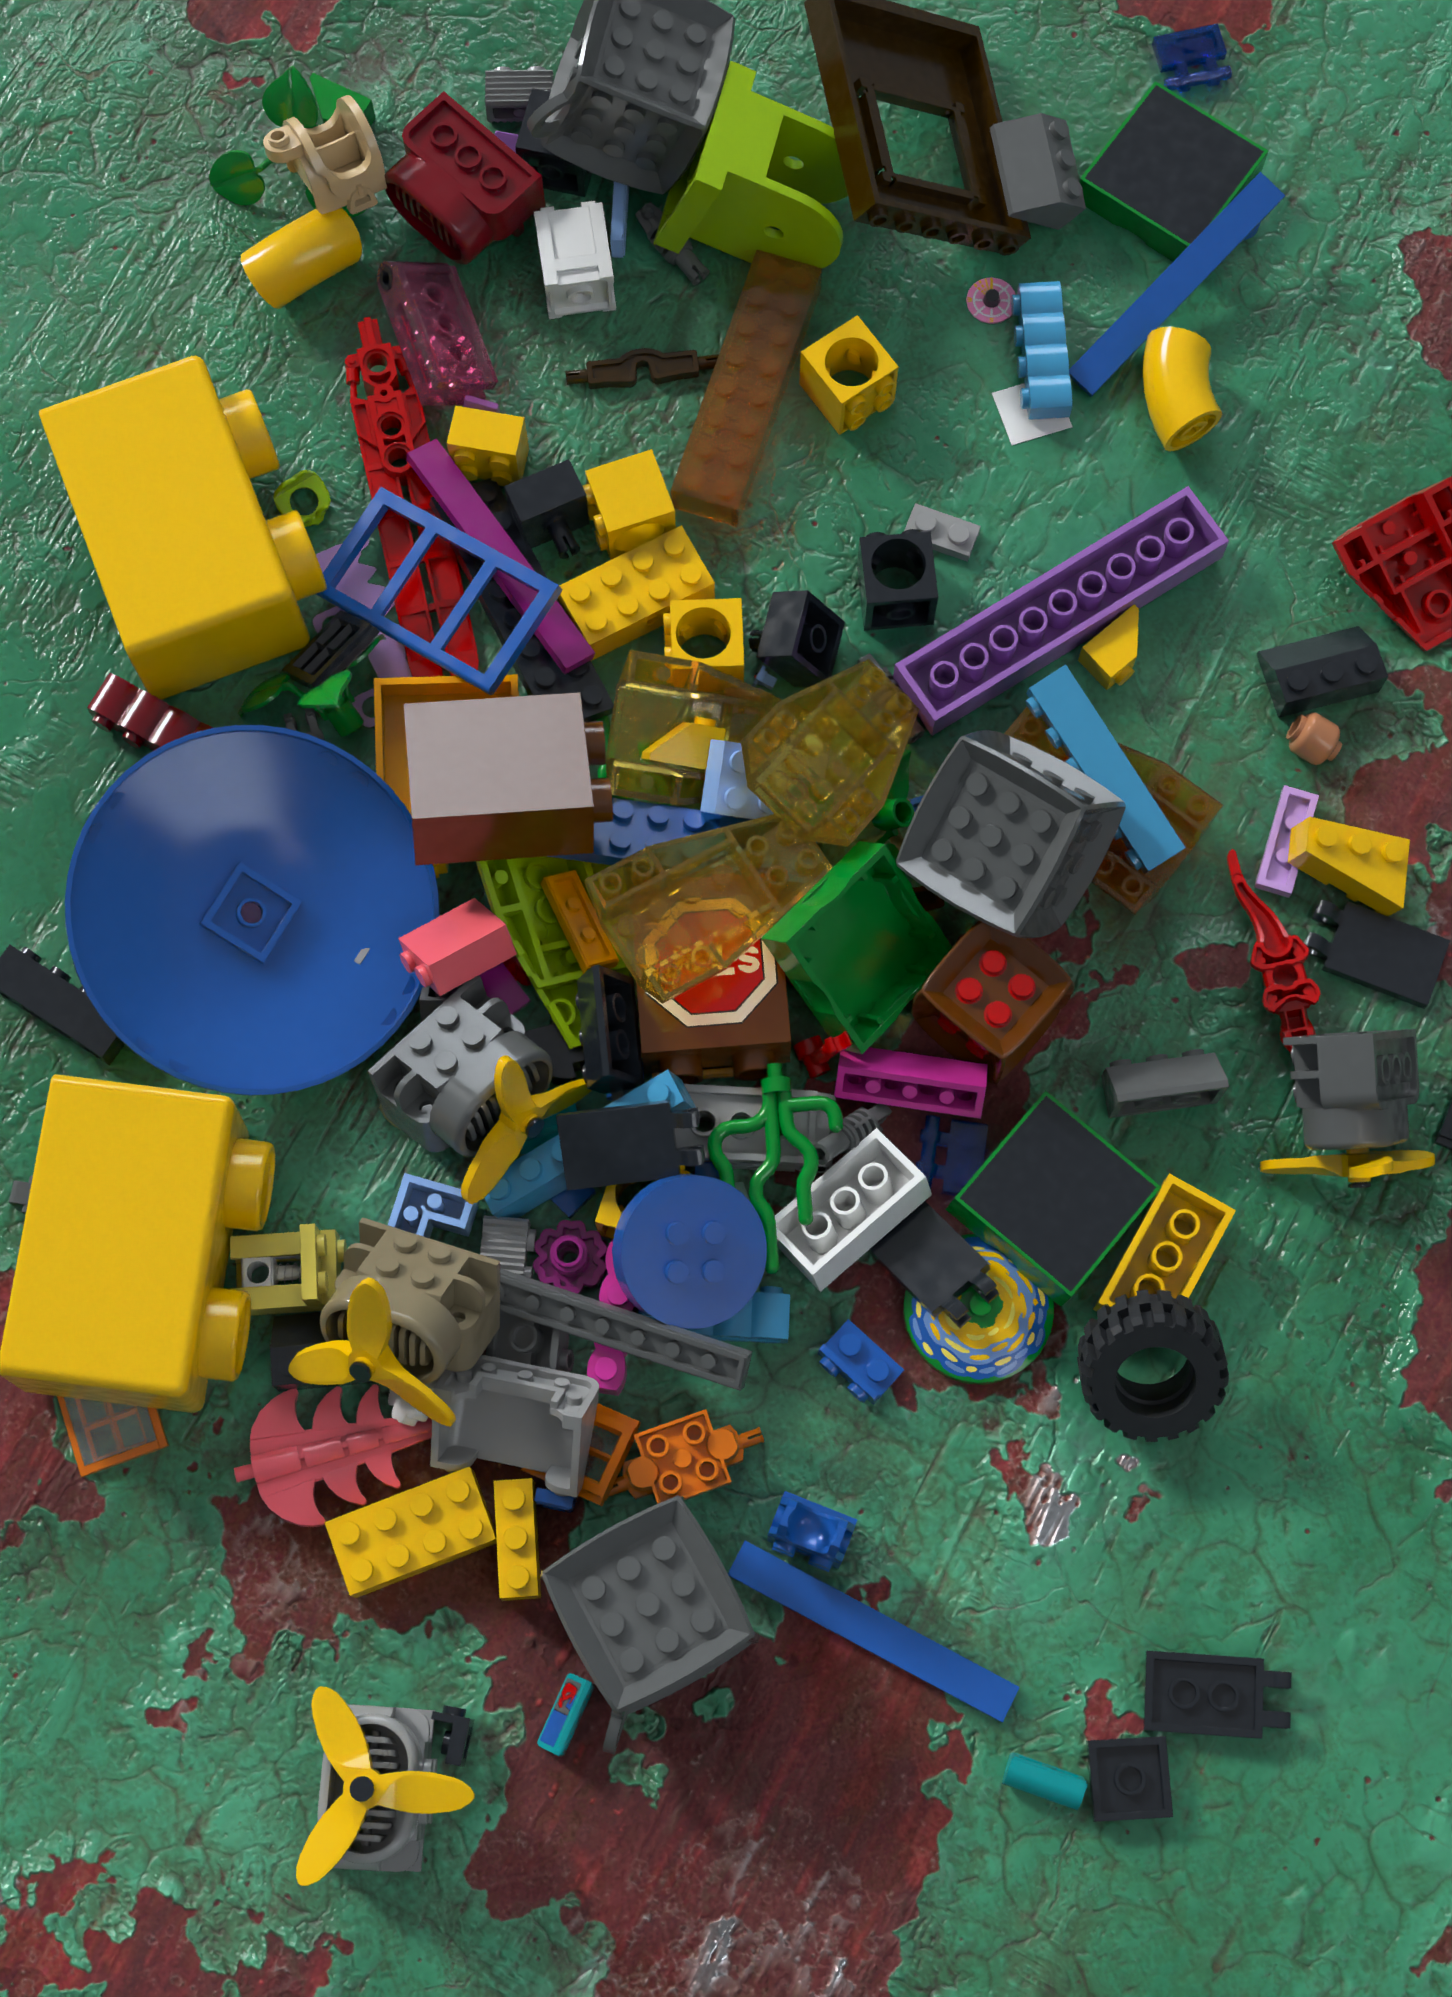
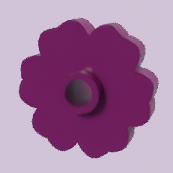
M562 1220L559 1222L556 1230L544 1229L540 1238L535 1242L534 1250L539 1257L534 1260L533 1269L538 1275L540 1282L581 1295L584 1286L588 1288L597 1287L601 1280L600 1278L606 1274V1265L602 1259L606 1256L607 1246L602 1241L598 1231H587L585 1224L580 1220L572 1222ZM573 1253L578 1257L574 1262L564 1263V1257L567 1254Z

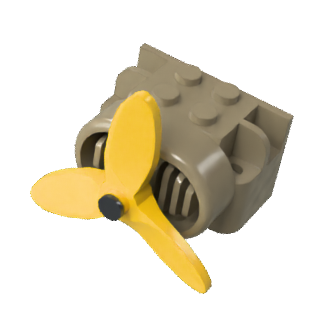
M362 1217L359 1221L360 1243L351 1244L345 1251L344 1269L335 1281V1293L326 1303L320 1315V1328L326 1342L315 1344L299 1351L290 1362L288 1371L295 1379L315 1385L345 1384L354 1380L359 1382H368L370 1380L388 1387L429 1418L442 1425L451 1427L456 1420L455 1414L425 1384L437 1380L445 1370L462 1372L471 1369L499 1330L500 1261Z

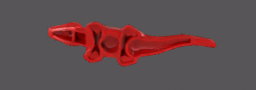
M1231 849L1226 858L1233 889L1241 906L1249 916L1256 934L1257 941L1252 949L1250 965L1255 970L1261 972L1265 987L1262 999L1264 1009L1269 1013H1276L1280 1016V1040L1282 1045L1283 1038L1316 1035L1314 1027L1308 1018L1307 1009L1311 1004L1316 1005L1321 993L1317 984L1312 979H1307L1303 965L1308 958L1309 949L1298 935L1291 936L1286 932L1275 913L1252 891L1243 877L1236 851ZM1283 1045L1291 1054L1292 1045Z

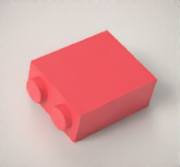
M476 898L398 938L403 949L399 956L405 969L409 973L415 972L420 983L424 987L430 986L439 996L517 955L506 924Z

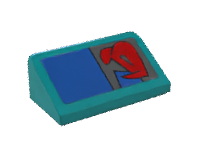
M572 1673L566 1676L537 1741L538 1746L557 1756L565 1755L593 1692L594 1683Z

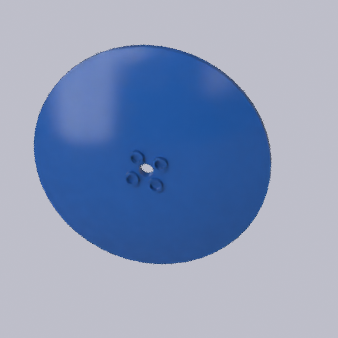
M232 725L192 733L161 746L127 769L108 788L92 810L81 830L67 874L64 900L65 927L69 951L77 976L90 1002L111 1031L139 1057L178 1080L212 1091L248 1096L275 1095L321 1084L347 1072L383 1046L411 1012L421 994L422 987H424L417 978L416 973H409L402 964L399 954L403 952L398 938L439 917V894L433 864L415 865L412 816L390 786L356 757L327 741L291 729L265 725ZM254 903L260 908L261 918L258 922L248 923L242 918L241 908L244 904ZM370 948L360 965L354 961L361 949Z

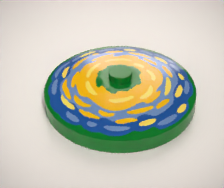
M975 1234L961 1235V1237L988 1262L990 1270L985 1274L996 1283L997 1287L995 1289L999 1292V1295L988 1304L972 1287H969L957 1299L967 1307V1313L970 1315L971 1320L962 1328H959L943 1311L934 1318L906 1290L903 1302L904 1323L913 1347L920 1357L935 1371L947 1378L962 1383L976 1385L993 1384L1019 1374L1040 1354L1048 1340L1053 1325L1054 1302L1022 1275L1012 1261L1003 1253L984 1243Z

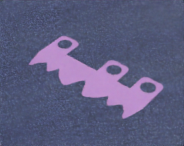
M367 540V542L361 550H363L368 545L370 540ZM342 544L335 545L316 554L322 573ZM360 551L335 589L371 609L386 587L367 582L374 575L376 568L358 563V559L361 556ZM393 602V604L391 605V607L389 608V610L387 611V613H388V612L391 610V608L395 605L394 602ZM335 606L316 615L313 619L316 632L318 633L322 629V623L327 617L335 616L342 609ZM385 635L386 640H380L368 654L378 678L412 677L408 661L405 658L404 645ZM374 688L356 696L355 702H353L354 707L364 720L363 725L365 727L375 726V718L367 717L362 711L363 702L369 697H374Z

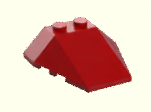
M1451 476L1400 500L1348 529L1332 542L1347 575L1423 652L1452 637Z

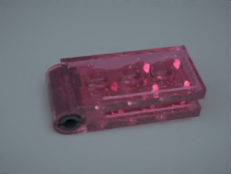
M383 261L377 273L378 288L421 406H463L466 395L485 400L484 390H493L499 381L456 267L443 262Z

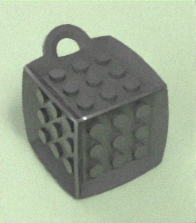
M584 0L561 58L549 100L536 109L529 117L527 128L533 137L541 138L543 148L574 165L624 185L662 195L666 194L677 184L690 167L702 144L716 109L728 70L735 31V17L709 0Z
M982 730L972 732L959 738L930 783L904 837L896 864L897 867L916 882L970 916L1015 937L1039 938L1058 930L1080 901L1111 845L1126 805L1123 800L1089 776L1032 745L996 731Z
M677 1495L615 1524L541 1571L540 1579L545 1582L554 1607L575 1650L603 1697L612 1708L603 1745V1751L610 1754H615L628 1714L651 1705L688 1686L730 1660L749 1645L758 1643L760 1636L754 1632L743 1604L720 1558L699 1523L684 1503L683 1496Z

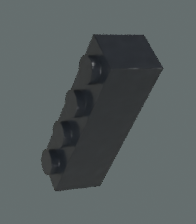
M9 944L0 957V994L110 1066L125 1044L101 1019L87 997L83 986L78 989L70 984L71 977L58 967L53 965L49 970L39 964L42 958L24 946L19 951Z

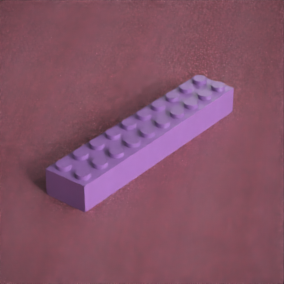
M1187 486L896 663L893 678L897 681L899 687L902 688L905 696L909 698L910 706L933 736L1096 636L1132 605L1135 604L1140 609L1223 557L1229 540L1190 487Z

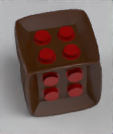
M979 920L965 933L929 975L922 989L914 997L911 1014L921 1028L957 1060L988 1064L987 1081L996 1085L1014 1069L1051 1026L1060 1009L1065 1007L1070 1000L1074 990V982L1055 960L1030 939L1012 936Z

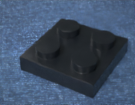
M1166 1736L1086 1741L1093 1822L1173 1817Z

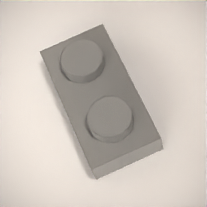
M915 503L904 531L910 529H918L921 532L931 531L933 550L968 562L981 526Z

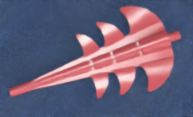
M374 1384L367 1390L359 1402L356 1423H348L344 1419L341 1410L343 1390L340 1386H336L318 1404L313 1417L312 1429L304 1430L299 1424L296 1414V1402L299 1392L297 1389H290L274 1397L259 1412L252 1426L249 1439L251 1464L235 1467V1478L237 1482L255 1478L262 1500L282 1520L301 1527L324 1526L326 1520L320 1514L315 1503L314 1491L316 1482L324 1480L329 1489L338 1498L351 1504L365 1506L367 1500L361 1494L358 1487L357 1469L358 1466L366 1463L368 1469L377 1480L386 1486L395 1489L401 1488V1483L393 1468L392 1453L431 1439L432 1419L428 1417L425 1422L418 1421L414 1426L399 1423L393 1418L384 1419L379 1404L380 1388L377 1384Z

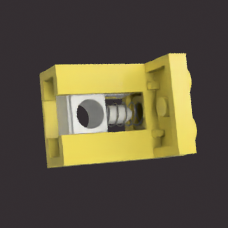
M315 1223L300 1224V1232L230 1236V1259L236 1261L237 1288L231 1289L247 1291L250 1294L251 1316L322 1311L335 1293V1281L341 1273V1262H344V1253L347 1250L346 1240H340V1235L335 1229L319 1230ZM301 1261L300 1267L297 1264L289 1265V1263L286 1266H279L277 1262ZM260 1266L268 1267V1278L262 1283H253L251 1279L253 1271ZM301 1277V1284L277 1285L279 1281H284L285 1283L286 1280H292L293 1282V1280L298 1278L300 1282Z

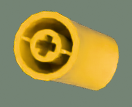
M343 208L321 214L317 209H314L241 254V263L250 282L261 297L273 308L280 309L314 286L358 262L362 255V243L353 220Z
M1160 327L1152 330L1147 336L1143 360L1144 393L1149 416L1163 447L1170 452L1189 446L1202 438L1222 417V411L1214 398L1209 381L1211 346L1205 338L1197 333L1177 327Z

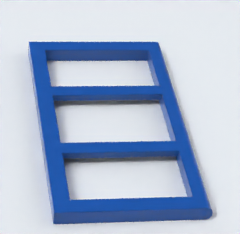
M380 487L324 570L323 575L327 589L316 595L345 612L371 623L372 626L376 627L383 634L485 693L493 695L563 589L553 581ZM389 509L422 527L424 531L370 609L335 588ZM438 536L483 561L484 564L432 642L429 643L384 616ZM499 570L537 591L538 594L485 674L446 653L444 649L495 572Z

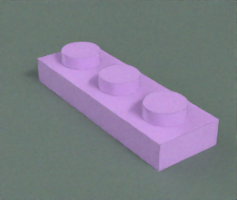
M1284 785L1254 888L1288 898L1291 896L1298 873V868L1288 863L1291 828L1306 818L1314 816L1319 795Z

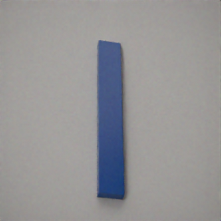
M1260 172L1069 369L1070 378L1092 397L1147 340L1150 332L1159 328L1283 200L1285 195Z
M744 1541L728 1572L729 1577L1001 1723H1003L1020 1688L747 1541Z

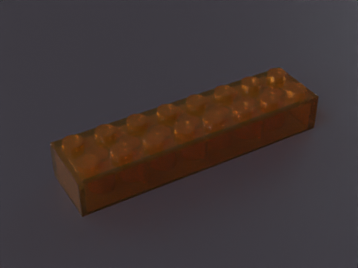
M756 250L671 487V501L675 509L738 527L821 290L822 268Z

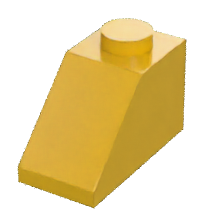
M1135 604L1081 649L1078 661L1106 690L1115 683L1119 686L1122 685L1135 672L1133 666L1137 658L1139 608Z
M695 716L694 723L682 722L643 750L641 758L706 770L710 740L724 741L726 729L715 727L716 720Z

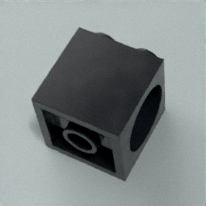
M532 88L515 146L516 154L542 175L543 189L585 197L592 172L574 165L543 148L541 138L533 137L527 128L529 117L536 109L549 100L551 89L539 90Z
M918 529L903 531L901 534L893 535L874 532L866 537H860L857 573L864 631L934 625L938 590L931 531L921 532ZM897 567L911 572L919 582L906 589H892L881 584L875 575L881 570Z

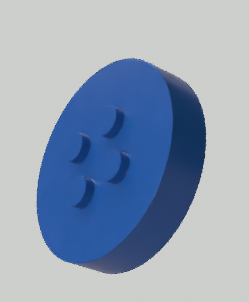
M680 1174L659 1179L649 1184L629 1202L615 1229L612 1257L614 1271L622 1291L640 1312L667 1325L683 1329H701L728 1320L738 1313L753 1297L765 1270L767 1242L763 1224L757 1211L739 1190L716 1178L695 1174Z

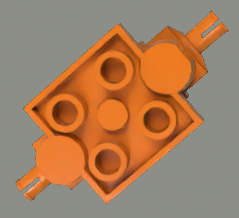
M705 1409L634 1434L641 1456L623 1463V1476L617 1477L613 1485L616 1487L611 1489L608 1498L628 1490L635 1500L654 1494L656 1502L659 1504L677 1495L683 1496L684 1500L731 1484L727 1467L743 1462V1449L765 1442L763 1435H760L762 1433L760 1427L739 1435L731 1424L713 1430L707 1410Z

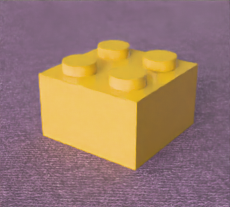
M455 405L447 440L449 456L469 481L477 480V478L484 480L491 478L499 486H506L523 478L529 452L525 418Z

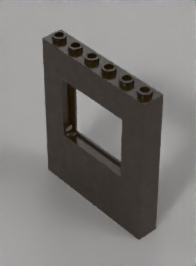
M806 0L804 2L829 115L832 127L834 128V137L853 220L869 224L872 227L896 230L899 233H909L923 236L927 239H937L949 242L950 244L973 247L976 250L999 253L1004 256L1016 253L1019 247L1031 239L1027 221L1012 218L1008 215L990 132L992 125L1003 121L979 26L888 0ZM877 100L948 118L965 190L893 172Z

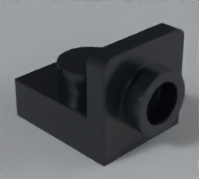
M444 1705L442 1713L432 1711L431 1716L433 1720L453 1723L452 1731H445L441 1754L447 1755L445 1764L465 1767L475 1719L465 1718L466 1709Z

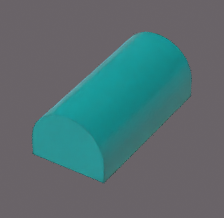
M1015 1752L1009 1755L1002 1780L1004 1785L1074 1810L1079 1809L1088 1785L1083 1776Z

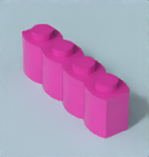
M612 1239L608 1246L605 1260L608 1275L601 1285L599 1301L636 1313L637 1308L622 1291L614 1271ZM594 1342L596 1349L590 1356L587 1376L599 1383V1393L619 1396L626 1383L627 1366L624 1358L628 1353Z

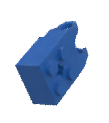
M785 1491L768 1532L767 1541L773 1543V1551L790 1558L794 1557L795 1552L809 1557L808 1565L829 1572L831 1566L839 1569L857 1519Z

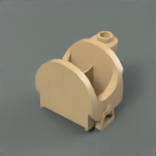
M350 95L337 99L333 115L327 122L314 128H304L297 118L291 117L283 121V127L271 130L264 137L263 144L268 159L275 163H286L290 172L298 173L313 194L316 209L321 214L337 210L346 205L352 215L375 206L378 200L374 193L387 188L384 164L377 141L363 111Z

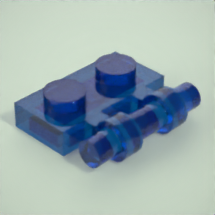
M1218 23L1153 37L1152 47L1160 73L1174 71L1175 77L1164 79V87L1169 90H1178L1179 93L1190 91L1191 87L1203 84H1207L1208 87L1219 85L1222 80L1232 78L1230 65L1218 67L1216 62L1224 60L1227 53ZM1203 65V71L1188 72L1187 67Z
M931 1115L926 1116L925 1127L920 1130L919 1142L922 1143L920 1161L916 1162V1167L926 1176L930 1190L933 1178L943 1179L941 1194L956 1196L984 1163L988 1124L952 1119L950 1132L943 1133L939 1131L941 1118ZM937 1146L947 1147L945 1166L935 1163Z

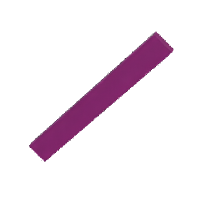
M437 438L407 453L406 460L457 529L534 571ZM497 570L493 578L520 615L523 616L538 592ZM556 600L534 634L562 672L566 674L594 659L595 652Z

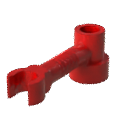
M847 1031L834 1038L830 1036L824 1040L825 1044H823L820 1035H817L793 1046L798 1060H803L811 1079L831 1071L827 1061L835 1054L852 1046Z

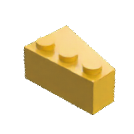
M1308 817L1291 828L1288 853L1289 864L1325 885L1330 883L1347 893V898L1354 902L1359 900L1382 915L1390 916L1404 908L1410 839L1314 817Z

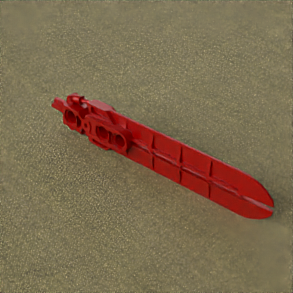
M370 317L363 318L364 321L357 323L363 348L356 349V354L348 355L345 358L346 384L350 386V404L371 499H373L380 487L404 499L401 486L408 485L411 503L435 516L429 505L433 495L408 461L403 467L391 465L395 460H406L408 452L430 442L418 386L411 375L413 368L403 346L391 347L390 342L383 343L378 320L371 319ZM376 365H382L386 367L381 372H373L370 370L372 367ZM395 365H397L400 375L405 376L409 388L403 393L399 390ZM360 372L362 375L367 400L357 398V385L360 384ZM389 428L400 430L398 434L393 436L384 433ZM388 509L377 526L389 580H391L414 546L409 520ZM417 525L418 534L420 537L424 529ZM438 536L419 563H425L434 603L427 604L419 565L394 601L399 625L429 643L435 637L430 613L436 612L439 627L441 628L464 594L456 555L450 544ZM468 613L446 646L445 652L478 670L477 646ZM404 646L412 677L443 676L442 667Z

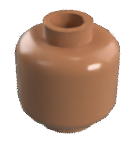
M1316 712L1309 713L1306 716L1303 714L1299 715L1291 724L1286 738L1289 740L1290 751L1311 765H1320L1326 760L1332 761L1342 747V743L1339 741V727Z

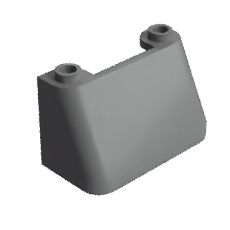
M481 1355L476 1364L466 1371H444L434 1386L433 1392L449 1406L455 1414L456 1420L449 1427L432 1419L430 1467L444 1469L447 1472L453 1473L471 1466L476 1458L545 1472V1485L558 1496H578L583 1486L599 1399V1383L595 1379L585 1375Z

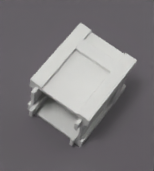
M581 202L582 207L554 211V206L540 208V211H534L549 319L603 310V312L616 310L613 286L614 275L602 202Z

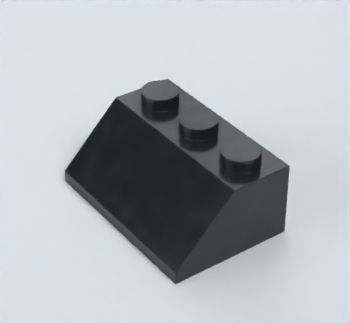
M1359 626L1257 652V657L1278 718L1378 693L1388 678L1377 644Z
M592 966L577 980L578 993L575 998L581 1018L579 1040L584 1049L585 1064L582 1069L584 1081L587 1084V1089L602 1094L637 1088L644 1084L634 980L632 977L604 966Z
M321 1312L274 1316L270 1344L272 1386L279 1392L290 1389L303 1390L376 1383L370 1380L368 1382L354 1380L345 1384L315 1385L295 1379L288 1371L289 1364L295 1355L309 1346L326 1342L320 1328Z

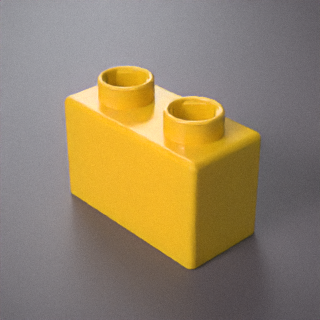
M190 356L39 411V417L123 646L148 693L163 700L302 649L309 643L310 635L297 601L325 591L327 584L300 513L297 510H293L265 520L250 479L279 469L280 463L256 399L250 389H245L219 399L204 360L198 356Z
M58 1074L52 1076L0 1350V1375L22 1391L29 1393L195 1413L202 1409L205 1402L208 1379L233 1382L239 1378L248 1344L251 1298L247 1291L224 1288L230 1251V1236H232L233 1228L251 1231L263 1229L272 1197L275 1173V1148L270 1142L248 1139L249 1131L234 1101L230 1097Z

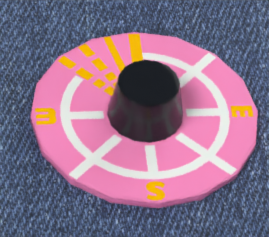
M984 278L975 282L968 290L966 303L969 312L979 321L989 324L1001 323L1012 315L1011 296L1016 295L1011 285L1002 279Z

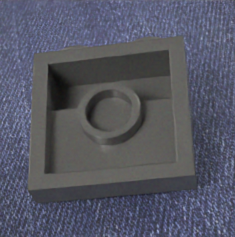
M500 1311V1328L486 1347V1356L565 1372H571L574 1365L573 1351L568 1349V1333Z

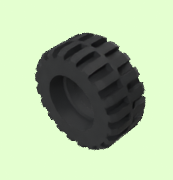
M1148 1290L1136 1291L1137 1296L1127 1298L1126 1294L1115 1298V1305L1110 1307L1108 1304L1102 1306L1097 1311L1098 1319H1089L1084 1327L1085 1335L1079 1339L1077 1362L1085 1402L1089 1404L1090 1411L1097 1420H1103L1104 1426L1114 1433L1122 1430L1123 1437L1137 1440V1437L1140 1436L1145 1437V1442H1158L1157 1438L1168 1437V1440L1179 1438V1433L1185 1430L1189 1434L1200 1428L1199 1421L1203 1419L1207 1422L1216 1413L1214 1405H1221L1226 1395L1224 1388L1229 1382V1372L1219 1330L1215 1322L1209 1319L1208 1312L1200 1305L1193 1307L1192 1300L1183 1295L1172 1298L1171 1291L1158 1290L1157 1294H1149ZM1146 1348H1169L1187 1358L1184 1366L1177 1374L1160 1383H1135L1117 1372L1121 1364L1129 1356Z

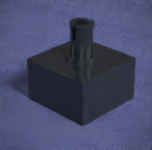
M569 459L504 486L508 509L525 543L528 542L531 548L553 540L561 559L569 558L568 548L572 556L580 551V546L577 544L572 531L590 524L586 493Z
M808 590L773 592L764 629L752 630L750 632L752 637L758 636L759 638H749V647L753 652L757 653L756 657L794 687L829 686L845 621Z

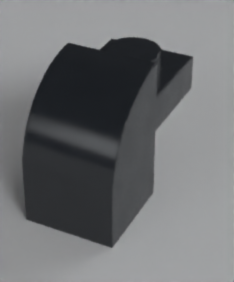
M556 1024L526 1031L527 1037L545 1050L552 1059L553 1074L551 1083L561 1085L575 1081V1072L582 1070L585 1064L583 1047L568 1049L567 1043Z

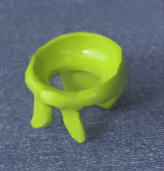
M302 470L282 482L275 490L273 499L278 511L282 515L293 511L290 505V498L296 490L301 488L312 490L318 498L317 509L312 514L300 516L305 527L319 525L323 521L324 515L331 503L329 492L322 479L315 472Z

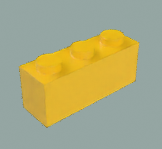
M532 1478L494 1481L499 1598L502 1601L541 1598L537 1509L534 1501L536 1490L535 1482Z

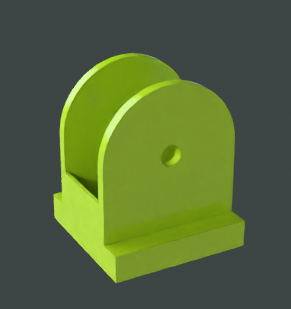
M730 61L722 91L705 137L690 167L668 193L653 244L679 254L688 239L692 238L770 270L804 273L823 269L837 259L843 243V231L835 216L822 204L836 202L848 196L834 137V128L751 91L756 71ZM789 156L796 157L800 160L791 159Z

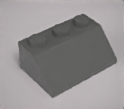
M1039 113L997 123L990 127L1009 217L1060 230L1086 209L1066 120Z
M1203 1049L1189 1050L1183 1052L1182 1057L1168 1059L1167 1054L1153 1055L1147 1057L1146 1062L1132 1064L1130 1059L1116 1060L1109 1063L1110 1067H1106L1101 1075L1109 1118L1217 1104L1229 1088L1228 1079L1216 1053L1204 1054Z

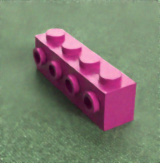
M871 1047L863 1054L843 1050L840 1052L834 1096L836 1098L981 1119L986 1092L988 1064Z

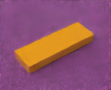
M576 870L543 877L540 883L583 974L595 965H601L609 969L616 967L620 960Z

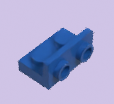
M849 1319L818 1350V1355L822 1358L819 1364L833 1377L840 1374L850 1383L847 1387L848 1391L862 1403L868 1400L874 1405L904 1372L900 1365Z

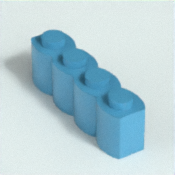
M1060 281L1019 283L1017 295L1011 296L1012 316H1018L1019 326L1014 327L1015 347H1021L1022 357L1017 358L1018 378H1024L1025 388L1020 389L1021 409H1027L1029 420L1070 417L1072 389L1069 376V360Z
M760 1287V1292H755L749 1302L728 1320L707 1328L686 1330L720 1341L788 1343L790 1294H784L781 1287ZM638 1310V1314L646 1316Z

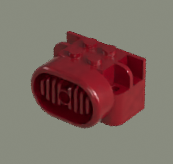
M444 91L405 126L402 138L406 155L384 175L387 188L384 190L399 214L446 257L463 265L469 264L493 240H503L511 234L515 237L521 236L525 230L524 222L531 215H534V211H540V208L546 207L542 175Z

